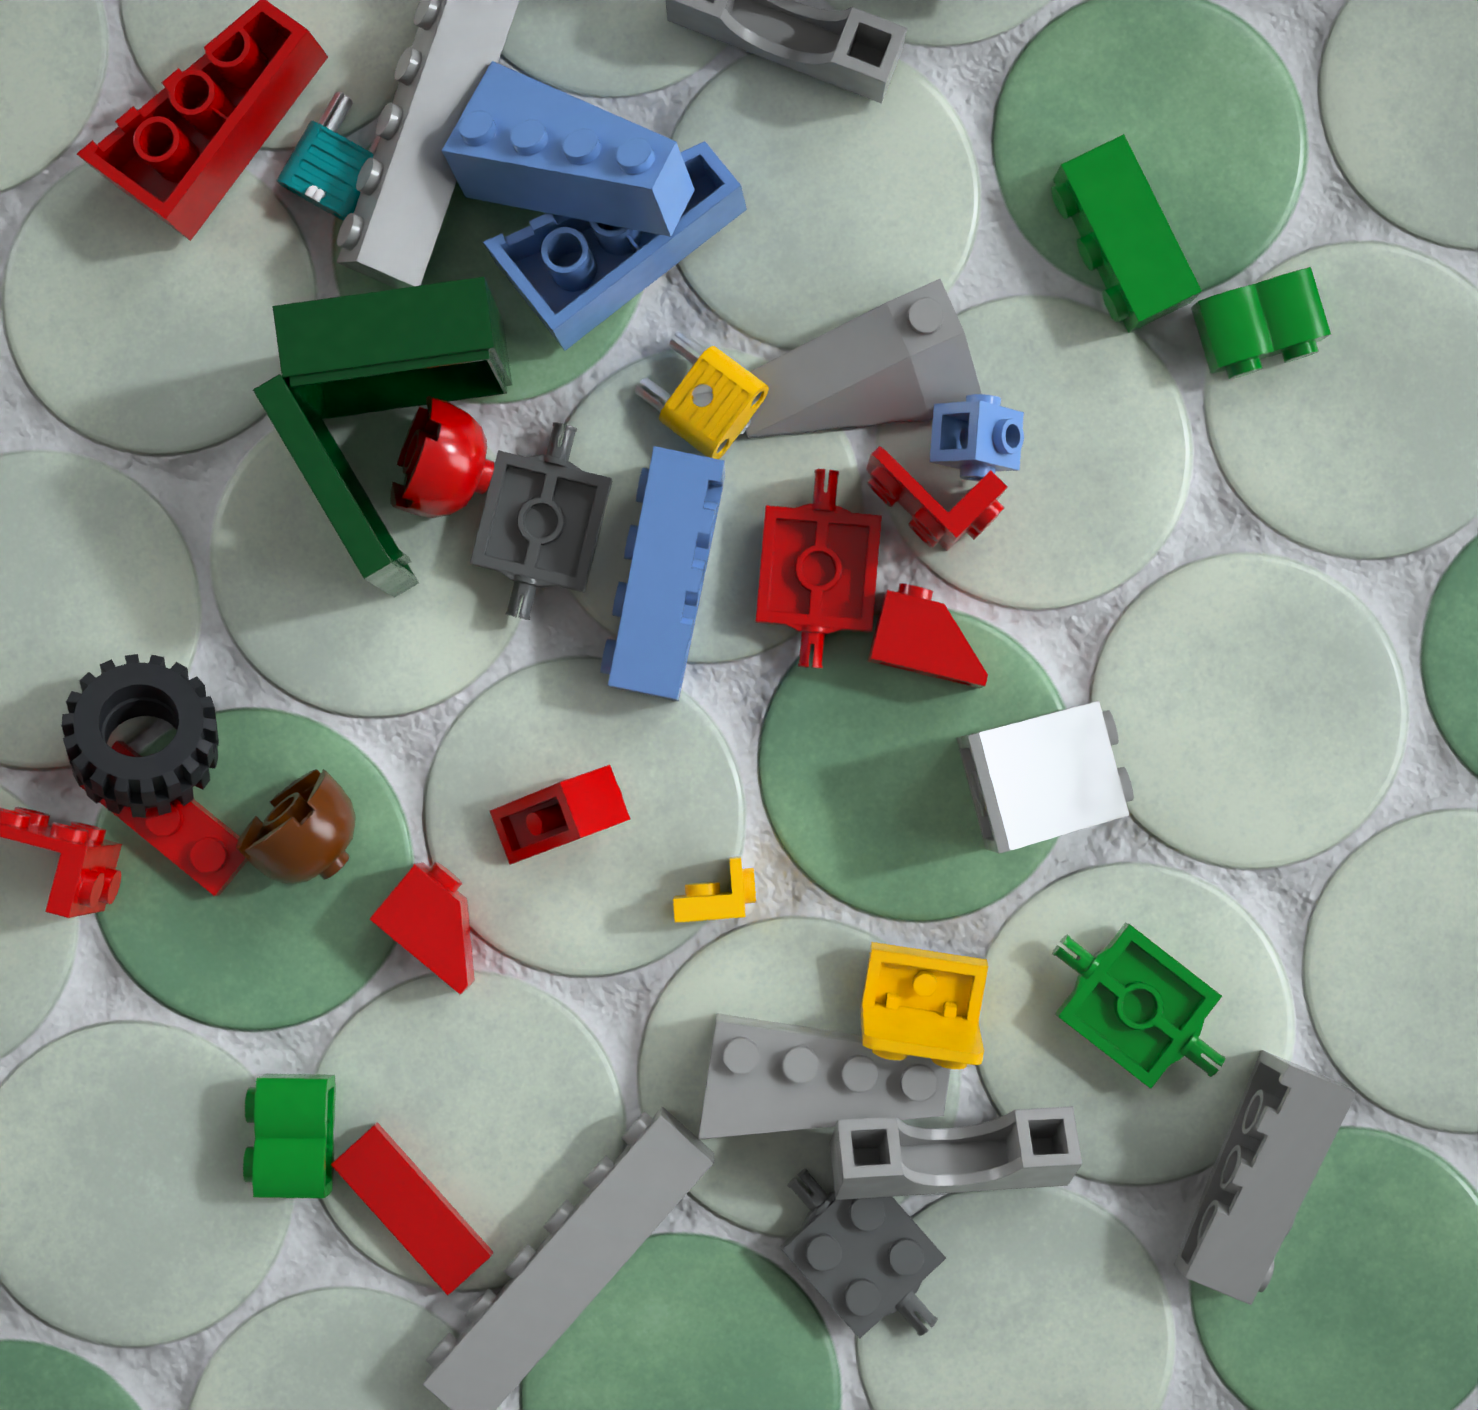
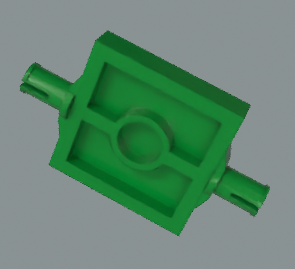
M1125 922L1108 946L1095 953L1094 956L1071 939L1068 934L1060 940V943L1076 954L1077 958L1075 959L1058 945L1053 950L1052 955L1057 956L1079 975L1074 990L1055 1013L1057 1017L1150 1089L1168 1066L1184 1056L1206 1072L1209 1077H1212L1219 1071L1201 1057V1054L1203 1053L1221 1067L1225 1062V1056L1215 1051L1201 1040L1199 1036L1205 1018L1221 999L1222 995L1129 923Z

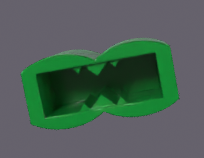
M1311 267L1199 300L1191 307L1210 373L1213 374L1226 370L1228 379L1242 377L1263 369L1260 359L1282 353L1284 363L1318 353L1319 350L1316 342L1322 341L1331 335Z
M263 1074L257 1077L256 1087H249L247 1089L245 1119L247 1123H254L255 1141L254 1146H247L245 1150L243 1177L245 1182H252L253 1197L326 1198L332 1192L334 1168L330 1164L334 1162L335 1075Z

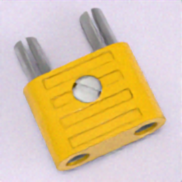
M678 331L674 335L701 356L699 358L671 338L670 347L693 364L692 368L672 395L649 378H644L640 381L645 387L666 402L665 405L638 385L635 393L660 412L659 420L661 423L706 457L720 459L738 435L743 434L750 425V419L766 398L769 387L717 347L711 346L705 349L683 331Z

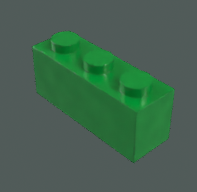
M1124 134L1060 165L1053 178L1055 186L1051 188L1053 200L1064 219L1072 218L1081 238L1077 239L1079 253L1090 271L1098 270L1107 288L1102 292L1105 306L1116 323L1123 321L1128 333L1190 304L1202 292Z

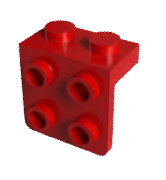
M879 446L870 454L866 467L871 476V479L867 482L868 486L889 507L898 502L913 518L908 523L909 527L931 548L939 543L948 551L965 533L975 540L1005 508L998 499L1008 486L991 470L947 512L885 449Z
M15 807L14 810L0 808V837L61 853L45 912L71 918L105 911L106 904L113 903L121 883V871L116 870L122 844L105 840L106 829L80 822H71L70 825L61 823L48 825L50 815L47 813L22 807Z

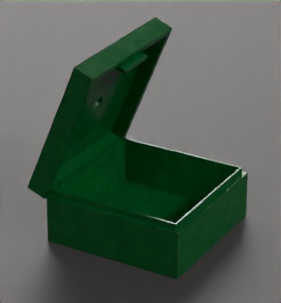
M485 277L272 306L281 374L254 388L253 391L362 577L394 598L419 584L408 565L412 561L409 556L398 548L323 419L427 405L425 398L428 396L451 402L507 394L506 386H512L504 322Z

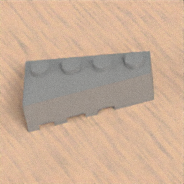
M717 1013L698 1139L834 1127L837 1120L897 1116L900 1120L944 1116L951 1069L938 1066L932 1062L931 1058L908 1055L904 1060L881 1058L875 1055L872 1049L862 1045V1035Z
M1264 1050L1260 1051L1174 1262V1266L1185 1278L1252 1305L1257 1293L1263 1292L1271 1280L1274 1270V1258L1284 1238L1291 1230L1296 1214L1357 1092L1324 1075Z

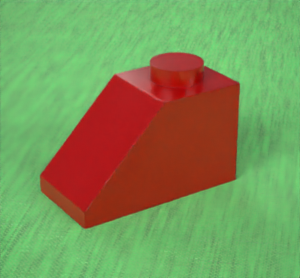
M899 583L897 592L887 590L883 594L868 662L979 689L986 686L988 678L986 670L946 605L931 600L932 590Z
M611 765L561 781L490 810L509 865L630 820L622 792L617 784Z
M436 861L431 867H428L424 862L414 864L369 920L461 995L475 981L467 898L457 891L462 882L451 871Z

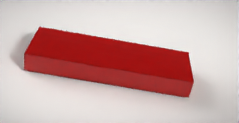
M378 1122L330 1164L447 1296L492 1256L493 1251Z

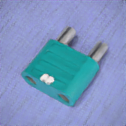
M335 92L319 122L310 121L276 181L288 191L344 221L348 214L355 211L361 193L356 189L358 175L366 160L373 158L380 137L376 136L369 150H366L336 133L353 105V101L344 93Z

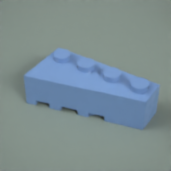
M705 141L681 152L695 191L671 237L545 213L530 220V226L506 237L501 233L483 242L496 265L564 351L747 210L740 183Z

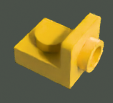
M741 856L729 857L731 892H720V882L685 884V895H678L673 898L675 923L746 917L745 904L756 903L754 868L742 869Z

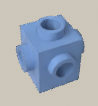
M985 394L967 395L964 402L934 404L930 462L960 469V478L971 481H980L990 470L994 474L997 471L1020 470L1021 448L1024 441V412L1002 407L1000 397Z

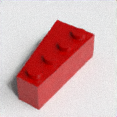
M259 0L204 46L206 53L185 71L182 72L178 68L161 83L165 88L139 110L133 106L115 121L118 127L102 141L96 144L92 140L77 153L81 159L101 176L190 241L328 58V55L307 28L267 0Z

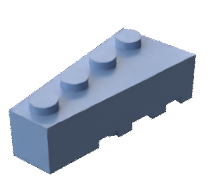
M494 61L490 63L442 149V153L466 198L670 237L695 191L676 141Z
M654 446L650 468H642L636 495V502L643 503L639 525H630L624 559L632 560L628 583L619 581L612 616L621 617L617 640L607 638L600 673L610 674L608 686L611 688L679 701L725 480L724 460Z

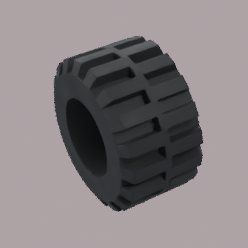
M138 654L125 655L126 664L116 667L111 659L100 664L102 674L98 677L88 672L79 680L82 694L71 691L66 701L69 713L62 714L63 741L74 778L79 786L84 785L87 796L96 804L104 798L108 811L120 815L123 807L126 806L131 808L132 817L146 818V808L157 807L160 816L172 812L170 803L177 799L183 806L194 799L193 787L196 786L204 790L210 781L209 768L216 769L218 761L217 746H219L215 707L211 696L206 697L203 682L197 676L189 680L187 667L176 662L170 669L166 668L164 657L151 655L149 663H139ZM135 717H157L167 721L177 730L173 740L164 749L149 756H126L116 752L107 744L110 735L120 724Z

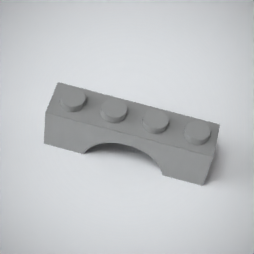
M666 0L667 21L881 104L902 53L907 32L906 27L854 7L837 11L825 10L794 0Z
M1073 1106L1017 1109L989 1122L944 1129L911 1126L902 1122L897 1116L837 1120L829 1142L835 1200L1068 1186L1082 1165Z

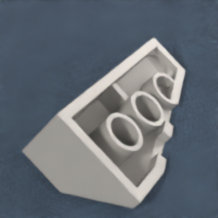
M941 279L890 300L750 371V373L768 385L769 390L766 398L750 419L751 423L746 428L745 433L748 438L809 433L832 428L853 426L860 428L884 423L929 421L933 419L934 404L964 402L967 395L982 394L965 332Z

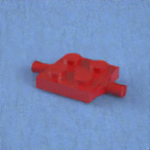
M826 469L814 470L813 503L796 508L769 505L765 507L755 623L785 625L797 632H801L798 667L804 668L809 667L810 645H813L812 668L823 669L822 659L825 634L841 630L871 633L873 627L882 515L852 513L840 506H836L839 471L830 469L826 493L824 492Z

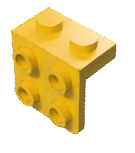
M871 942L860 1006L862 1045L872 1049L875 1055L889 1060H904L908 1055L931 1058L934 1064L948 1069H964L967 1067V1064H982L984 1047L979 1027V1016L988 972L987 959Z

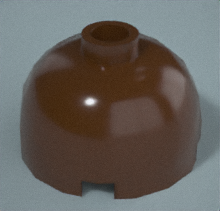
M317 769L312 770L278 793L270 801L275 808L267 815L264 822L255 816L239 837L236 849L256 869L272 880L284 884L307 882L317 875H320L324 880L336 874L350 857L345 849L353 839L356 816L352 802L342 787L326 770L323 769L321 773Z

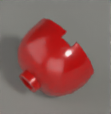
M428 396L425 398L428 409L418 408L402 445L397 465L403 467V474H406L404 485L392 481L390 504L394 508L414 515L436 518L450 516L465 507L474 492L483 495L493 475L494 461L486 459L487 439L484 431L468 412L449 402Z

